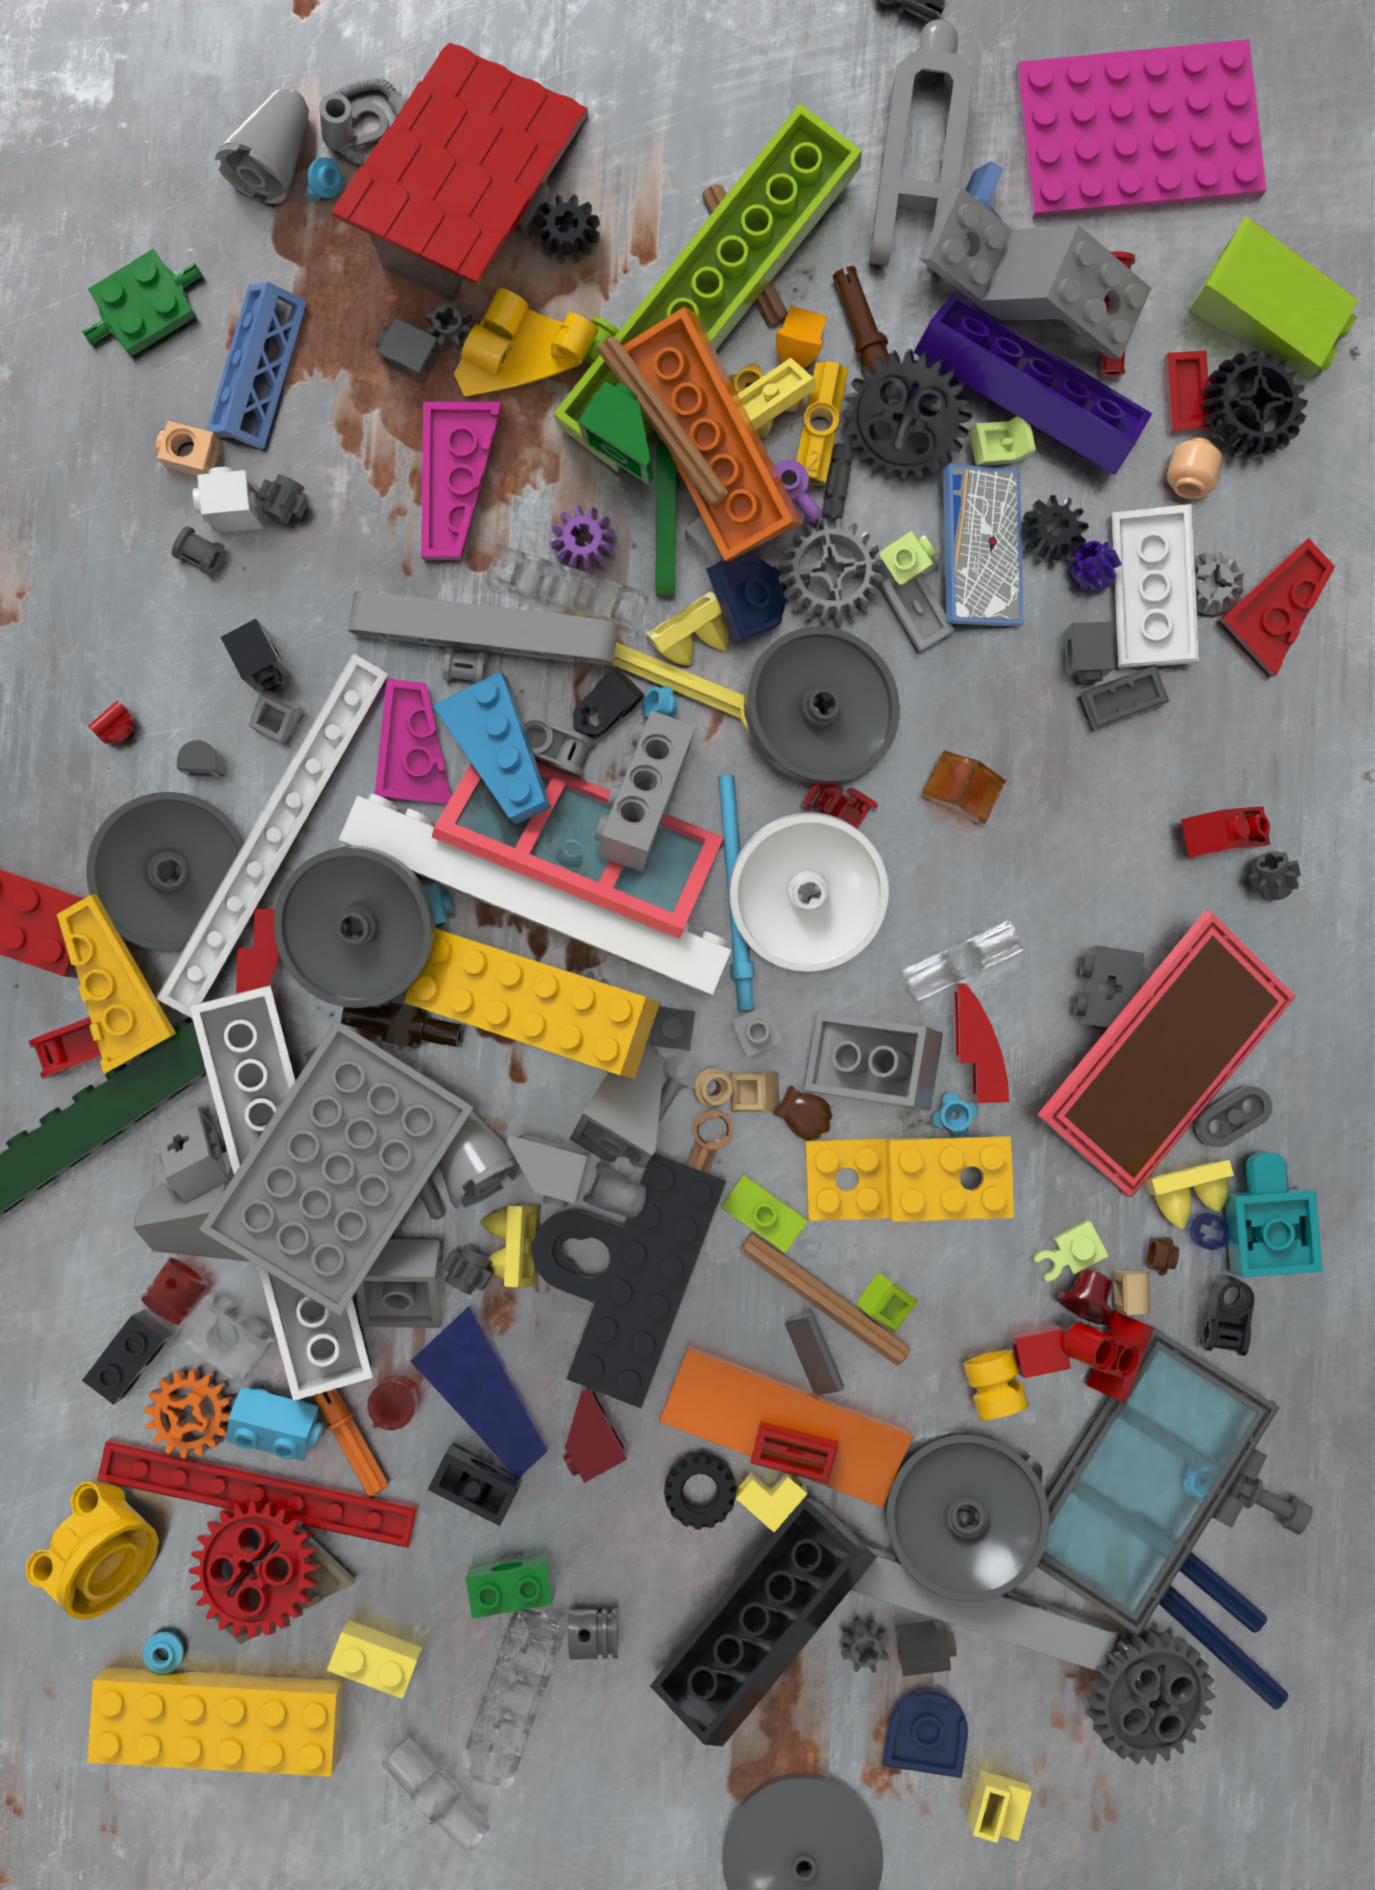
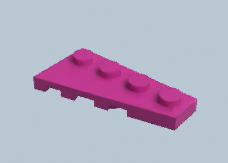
M423 402L421 557L423 560H462L502 410L501 402Z

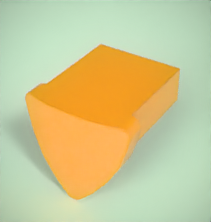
M790 305L783 328H779L776 333V349L781 362L783 363L792 358L803 369L809 366L822 349L823 340L821 338L828 316Z

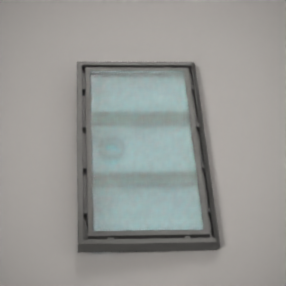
M1154 1328L1127 1402L1109 1397L1047 1497L1050 1515L1049 1535L1043 1555L1036 1567L1127 1627L1132 1634L1140 1635L1280 1407L1277 1406L1275 1401L1267 1400Z

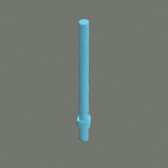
M734 775L719 776L729 895L732 869L740 853V839ZM730 907L734 963L730 965L732 980H736L738 1011L754 1010L751 980L755 978L754 962H750L749 945L739 932Z

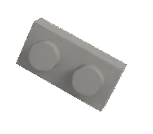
M921 573L904 585L898 584L893 576L881 582L880 587L919 652L955 631L951 623H946V614Z

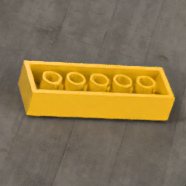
M436 928L430 959L418 979L408 988L404 1003L634 1080L660 1002Z
M105 1667L93 1679L87 1763L331 1777L339 1762L344 1680L172 1671L167 1674H158L150 1669Z

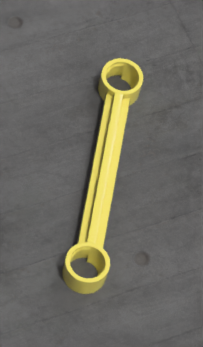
M616 642L612 666L662 687H670L674 692L740 719L743 728L750 733L745 718L744 695Z

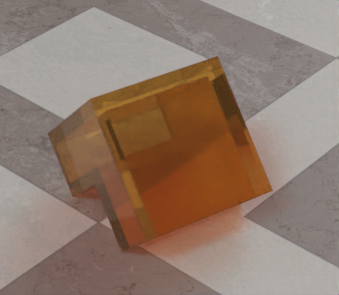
M943 751L923 795L935 804L954 809L965 818L985 825L1006 780L978 760Z

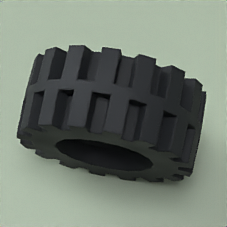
M696 1452L687 1457L685 1455L676 1464H673L666 1477L664 1488L665 1502L671 1515L675 1520L681 1521L682 1525L686 1527L693 1526L697 1530H701L702 1527L713 1528L716 1523H722L734 1507L736 1485L733 1474L724 1461L713 1457V1454H699V1452ZM697 1474L711 1477L717 1486V1495L714 1501L704 1507L691 1505L683 1494V1487L686 1481L691 1476Z

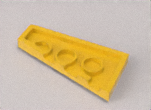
M97 894L89 895L58 913L57 917L71 965H75L81 984L78 986L82 1002H86L92 1022L89 1026L93 1040L97 1041L102 1056L100 1064L103 1074L114 1070L175 1035L176 1032Z

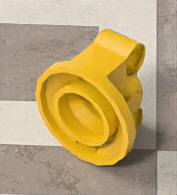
M83 1482L79 1484L71 1497L73 1513L54 1532L50 1540L49 1550L34 1552L26 1564L25 1572L29 1583L35 1587H42L69 1616L79 1620L94 1618L115 1608L133 1593L146 1577L157 1555L159 1539L155 1529L126 1502L124 1492L116 1485L96 1482Z

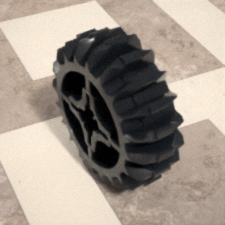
M1258 350L1250 352L1247 356L1242 352L1236 354L1231 360L1223 361L1218 366V370L1210 374L1208 377L1210 384H1207L1201 393L1207 399L1201 403L1200 410L1211 412V414L1204 418L1202 425H1213L1215 430L1212 431L1210 438L1215 439L1220 436L1224 440L1221 450L1228 449L1233 445L1235 457L1242 456L1246 451L1250 459H1256L1261 453L1264 457H1269L1276 452V449L1283 450L1289 445L1290 439L1292 440L1298 436L1301 431L1298 426L1304 423L1307 417L1301 410L1308 403V400L1300 398L1298 395L1304 391L1306 385H1295L1293 380L1297 377L1298 371L1288 374L1284 370L1287 360L1280 361L1276 365L1274 364L1273 353L1266 354L1261 359ZM1243 379L1244 386L1240 388V393L1236 396H1229L1232 382ZM1273 413H1278V420L1274 430L1265 432L1264 424L1268 422V417Z

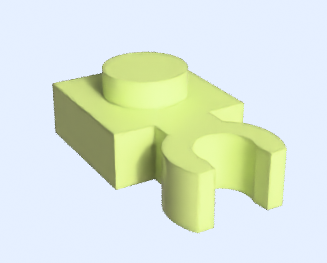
M1086 1220L1053 1237L1058 1247L1054 1251L1047 1249L1039 1250L1032 1256V1259L1036 1263L1045 1258H1049L1052 1261L1051 1270L1041 1275L1043 1280L1052 1281L1061 1274L1062 1268L1066 1265L1072 1274H1076L1109 1255L1091 1221Z

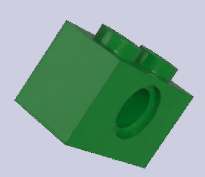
M549 1554L470 1567L466 1576L472 1619L553 1604L555 1589Z

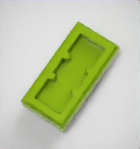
M744 1174L721 1205V1208L785 1254L808 1222L807 1219Z

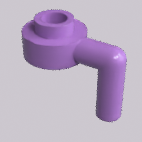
M794 460L779 462L774 467L780 478L787 473H791L796 477L797 481L793 485L784 484L792 502H795L805 514L804 525L810 523L816 528L819 524L821 509L807 492L809 477L805 467Z

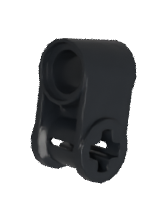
M618 667L613 668L575 707L573 712L574 730L594 740H598L620 719L628 715L641 702L645 694ZM585 713L590 717L595 714L598 715V725L596 727L592 723L586 726L583 725V715Z
M1231 1275L1221 1276L1212 1283L1207 1316L1202 1330V1347L1206 1351L1219 1348L1236 1351L1239 1356H1246L1251 1341V1321L1255 1296L1252 1288ZM1231 1287H1238L1240 1290L1239 1300L1235 1304L1226 1305L1224 1302L1225 1292Z

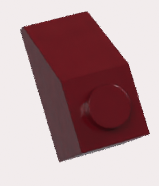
M585 1386L582 1388L565 1445L567 1453L563 1454L564 1461L573 1476L580 1474L584 1483L627 1460L628 1455L596 1392Z

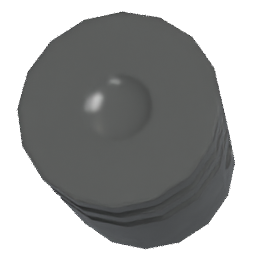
M617 1608L612 1609V1613H608V1609H602V1613H598V1609H569L568 1651L570 1660L598 1659V1655H602L603 1659H608V1655H612L613 1659H618L619 1628ZM582 1629H587L590 1632V1639L582 1638Z

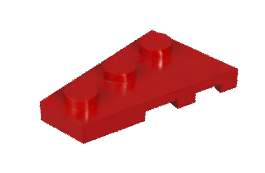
M1307 538L1219 619L1271 677L1276 676L1279 672L1290 646L1294 644L1300 633L1299 629L1310 609L1314 607L1335 566L1311 539Z

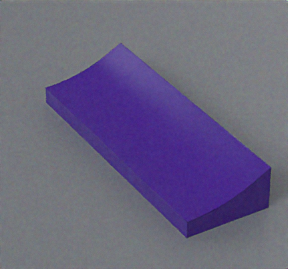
M952 293L930 320L913 352L921 357L927 351L929 355L928 362L931 364L942 358L941 370L947 372L954 368L956 370L953 375L954 378L964 382L975 391L1116 475L1136 444L1152 415L1145 408L955 293Z

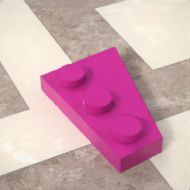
M388 678L386 680L375 794L386 799L447 805L452 796L449 790L445 764L441 754L426 683Z

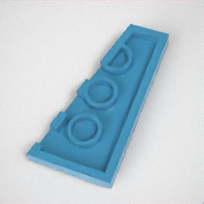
M501 671L432 705L510 820L518 824L551 808L508 678Z

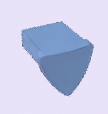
M990 161L974 170L965 190L1001 220L997 212L988 203L1004 169Z

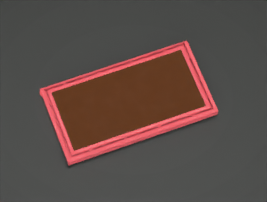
M1205 910L1037 1115L1113 1182L1123 1195L1132 1198L1296 996L1212 912Z

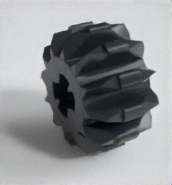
M558 194L555 198L556 206L554 207L544 202L542 205L544 215L536 216L535 226L539 228L535 233L536 242L544 244L542 249L546 256L556 252L558 263L562 264L566 255H571L572 261L577 264L579 262V252L581 251L585 255L591 256L593 249L590 243H597L600 240V233L596 230L600 225L599 217L591 215L592 205L589 201L579 206L578 196L573 194L569 203H564L562 196ZM567 225H572L574 227L569 228L568 233L561 232L566 230Z
M1050 495L1047 505L1038 499L1033 504L1034 512L1026 511L1023 520L1028 525L1022 527L1020 534L1023 537L1032 538L1025 545L1027 551L1033 550L1035 547L1040 549L1037 554L1038 561H1042L1047 553H1050L1054 564L1059 563L1062 554L1071 559L1076 552L1075 547H1080L1086 542L1081 533L1086 532L1089 525L1084 521H1077L1084 513L1083 508H1077L1073 512L1068 509L1072 504L1071 498H1066L1062 505L1058 504L1056 495ZM1050 523L1057 524L1055 529L1059 527L1062 529L1058 536L1052 535L1053 530L1047 531Z

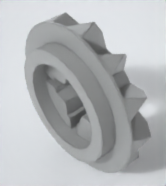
M1204 552L1195 557L1197 611L1207 615H1218L1230 610L1237 604L1244 591V573L1237 567L1235 559H1229L1222 555L1221 552ZM1217 569V581L1222 582L1226 586L1218 587L1211 595V598H1209V585L1203 583L1201 579L1209 578Z

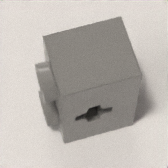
M198 1105L155 1127L158 1144L154 1145V1150L163 1165V1170L159 1171V1174L169 1192L176 1191L182 1200L187 1203L229 1181L217 1131Z

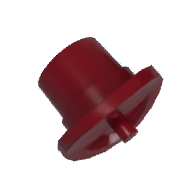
M1081 1270L1074 1287L1070 1289V1292L1060 1293L1057 1301L1080 1319H1085L1097 1325H1106L1110 1323L1112 1318V1310L1107 1302L1112 1281L1096 1271Z

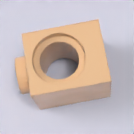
M167 420L165 431H160L158 434L155 452L158 454V460L167 469L197 476L209 474V470L215 468L221 442L211 431ZM187 442L194 443L193 451L185 457L178 456V449L182 444Z

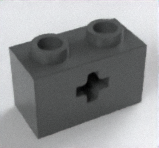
M1096 945L1090 947L1089 953L1083 954L1080 976L1085 977L1083 992L1077 993L1074 1004V1015L1079 1016L1078 1025L1101 1029L1109 1028L1139 991L1144 953ZM1109 978V985L1115 987L1114 994L1107 995L1105 999V992L1099 990V984L1107 982Z

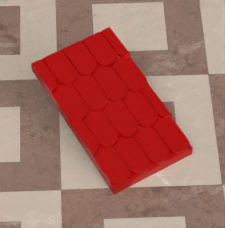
M449 42L441 50L424 79L419 81L391 127L384 132L365 164L360 166L331 211L333 217L370 234L383 269L453 301L463 279L477 286L480 284L586 119L588 108L580 105L568 96L559 95L543 87L535 80L519 76L499 63L490 62L475 55L463 46L454 45Z

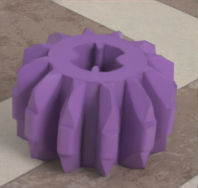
M577 505L574 509L576 517L571 518L566 512L560 514L565 526L560 524L552 525V533L558 537L550 541L551 549L560 550L556 555V560L559 564L570 559L569 571L575 572L578 569L579 563H583L585 573L589 574L592 572V561H595L598 566L603 568L606 566V561L602 554L614 555L615 547L608 542L616 539V531L606 529L610 524L608 516H603L596 520L598 515L597 508L591 507L587 516H583L581 506ZM581 533H588L591 543L588 545L585 541L584 547L578 546L575 537L579 535L582 538Z

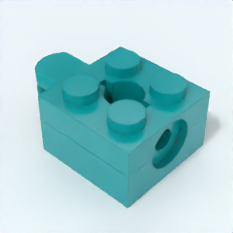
M1269 1152L1253 1154L1246 1163L1248 1192L1228 1193L1225 1203L1230 1273L1243 1278L1323 1272L1316 1191L1305 1188L1289 1189L1287 1164L1280 1155Z

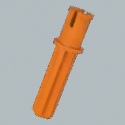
M337 1389L326 1391L331 1399L330 1401L326 1400L323 1393L312 1395L328 1423L325 1427L326 1430L333 1432L366 1494L372 1496L381 1492L388 1486V1481L352 1418L355 1416L354 1411L349 1412Z

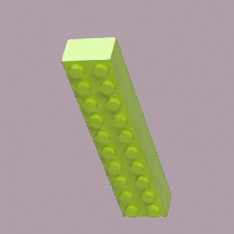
M799 103L614 338L618 339L621 345H624L679 309L686 307L697 314L716 351L858 172L861 165L862 150ZM599 355L553 414L558 427L619 473L622 470L621 466L583 442L578 425L579 418L603 382L606 380L613 386L620 383L601 355ZM641 412L647 438L652 432L653 427Z

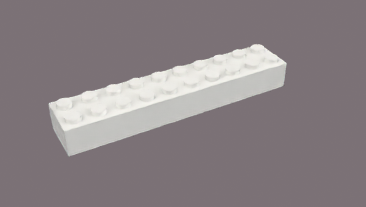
M371 793L369 798L365 799L357 795L339 837V841L348 846H364L383 851L401 861L418 876L703 994L713 996L731 952V949L724 947L726 939L704 931L702 937L688 932L689 924H686L679 939L432 838L435 822L422 813L408 808L404 815L397 812L398 806L394 805L392 801Z
M271 985L190 1006L233 1174L236 1173L296 1081ZM258 1266L293 1401L373 1378L352 1298L339 1316Z

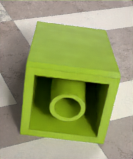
M1244 217L1222 251L1189 312L1265 355L1273 353V359L1278 362L1287 360L1286 366L1288 368L1298 371L1299 374L1311 379L1319 369L1326 371L1334 360L1338 350L1333 345L1338 336L1345 338L1354 325L1357 316L1353 315L1352 312L1359 300L1254 221Z

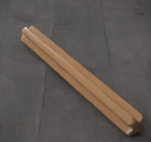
M612 336L604 340L598 346V353L619 382L630 388L638 396L636 401L640 404L641 412L706 502L713 506L721 502L728 494L725 486L619 340Z
M752 1234L745 1241L741 1248V1253L894 1365L899 1366L905 1361L910 1352V1347L756 1234Z

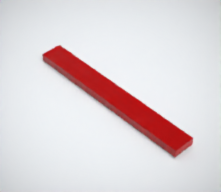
M108 1439L105 1442L97 1481L230 1510H234V1505L244 1503L249 1508L250 1502L260 1501L263 1509L267 1503L274 1502L277 1505L276 1515L282 1509H291L289 1522L302 1518L304 1520L302 1525L405 1548L410 1547L419 1507L417 1505L368 1496L362 1493L187 1456L186 1458H181L180 1454L170 1452L167 1454L163 1450Z

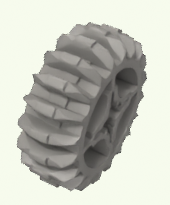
M825 518L820 520V531H816L812 524H806L805 534L807 538L801 533L795 532L792 535V540L796 546L785 545L783 553L791 559H781L779 561V568L788 572L779 576V583L792 585L784 591V597L786 599L798 597L792 609L797 612L804 605L807 606L808 609L805 615L807 620H811L815 612L822 613L820 617V624L826 625L829 614H834L835 623L841 625L844 617L843 612L845 611L851 620L857 619L858 611L855 605L861 610L868 611L871 604L866 597L877 599L880 591L873 585H879L884 581V575L874 572L883 568L884 561L879 558L871 559L879 552V546L875 544L866 547L865 544L869 541L870 534L865 532L859 538L856 537L855 534L858 527L856 523H852L848 531L841 530L843 520L840 518L836 519L834 529H829L828 521ZM835 544L842 545L851 550L859 561H855L854 558L845 559L841 557L835 549ZM821 545V560L816 564L809 565L808 569L799 571V564L804 555L812 548ZM828 557L834 571H841L838 572L834 585L829 573H822V571L825 572ZM863 573V582L859 589L851 596L842 599L841 583L847 579L854 578L855 574ZM803 582H808V585L823 587L830 601L813 595L807 590Z

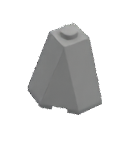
M648 1043L646 1044L635 1080L608 1072L579 1119L570 1137L571 1141L602 1160L615 1162L618 1157L631 1158L629 1162L632 1166L645 1168L657 1146L664 1058L658 1055L654 1047Z
M228 1151L224 1152L222 1156L229 1181L185 1203L176 1191L169 1192L164 1185L143 1195L134 1219L133 1228L152 1251L250 1262L199 1230L234 1176Z

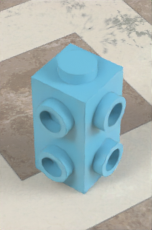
M241 1386L228 1418L227 1442L236 1444L243 1449H257L273 1453L283 1459L293 1458L305 1461L310 1446L317 1447L321 1437L323 1424L317 1422L319 1406L309 1404L302 1399L293 1401V1399L273 1395L266 1390H254Z

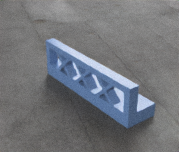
M268 281L248 285L206 429L213 432L217 438L233 437L257 449L265 448L307 303L306 300ZM277 299L292 306L288 322L282 325L279 324L274 312ZM274 335L280 351L278 358L269 362L263 348L266 339ZM264 372L269 389L266 396L258 399L252 385L255 376ZM252 409L258 420L255 436L240 430L244 413Z

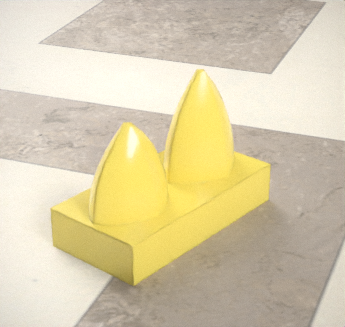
M789 358L739 392L738 396L759 437L767 439L773 424V418L783 411L796 412L803 398L814 391L816 386L814 378L792 358Z
M711 591L646 633L647 638L655 649L673 663L683 666H690L693 659L694 645L691 633L695 632L702 641L718 650L727 651L729 643V630L717 597Z
M1219 1160L1149 1178L1145 1183L1148 1194L1155 1195L1158 1206L1165 1217L1179 1229H1184L1191 1212L1192 1201L1189 1187H1194L1197 1196L1206 1206L1219 1212L1225 1205L1228 1197V1177L1234 1176L1230 1160Z
M510 1205L489 1213L480 1221L481 1225L490 1234L506 1241V1247L494 1252L489 1257L491 1261L488 1264V1268L494 1272L493 1274L504 1280V1286L519 1288L536 1285L537 1269L533 1262L532 1246L534 1237L539 1229L540 1205Z

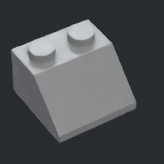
M516 1132L510 1134L507 1139V1145L534 1192L544 1195L542 1202L560 1208H566L569 1202L575 1204L580 1196L591 1153Z
M423 1238L388 1240L356 1290L361 1327L440 1328L442 1295L440 1240Z

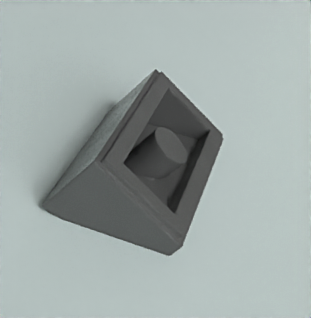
M807 1311L785 1322L786 1329L813 1392L820 1395L844 1390V1383L814 1313Z

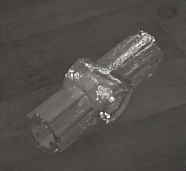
M1007 920L959 944L953 945L901 971L910 994L915 1002H918L966 978L972 977L976 973L1024 951L1016 929L1010 920ZM958 950L968 952L972 958V966L967 972H960L953 965V956Z

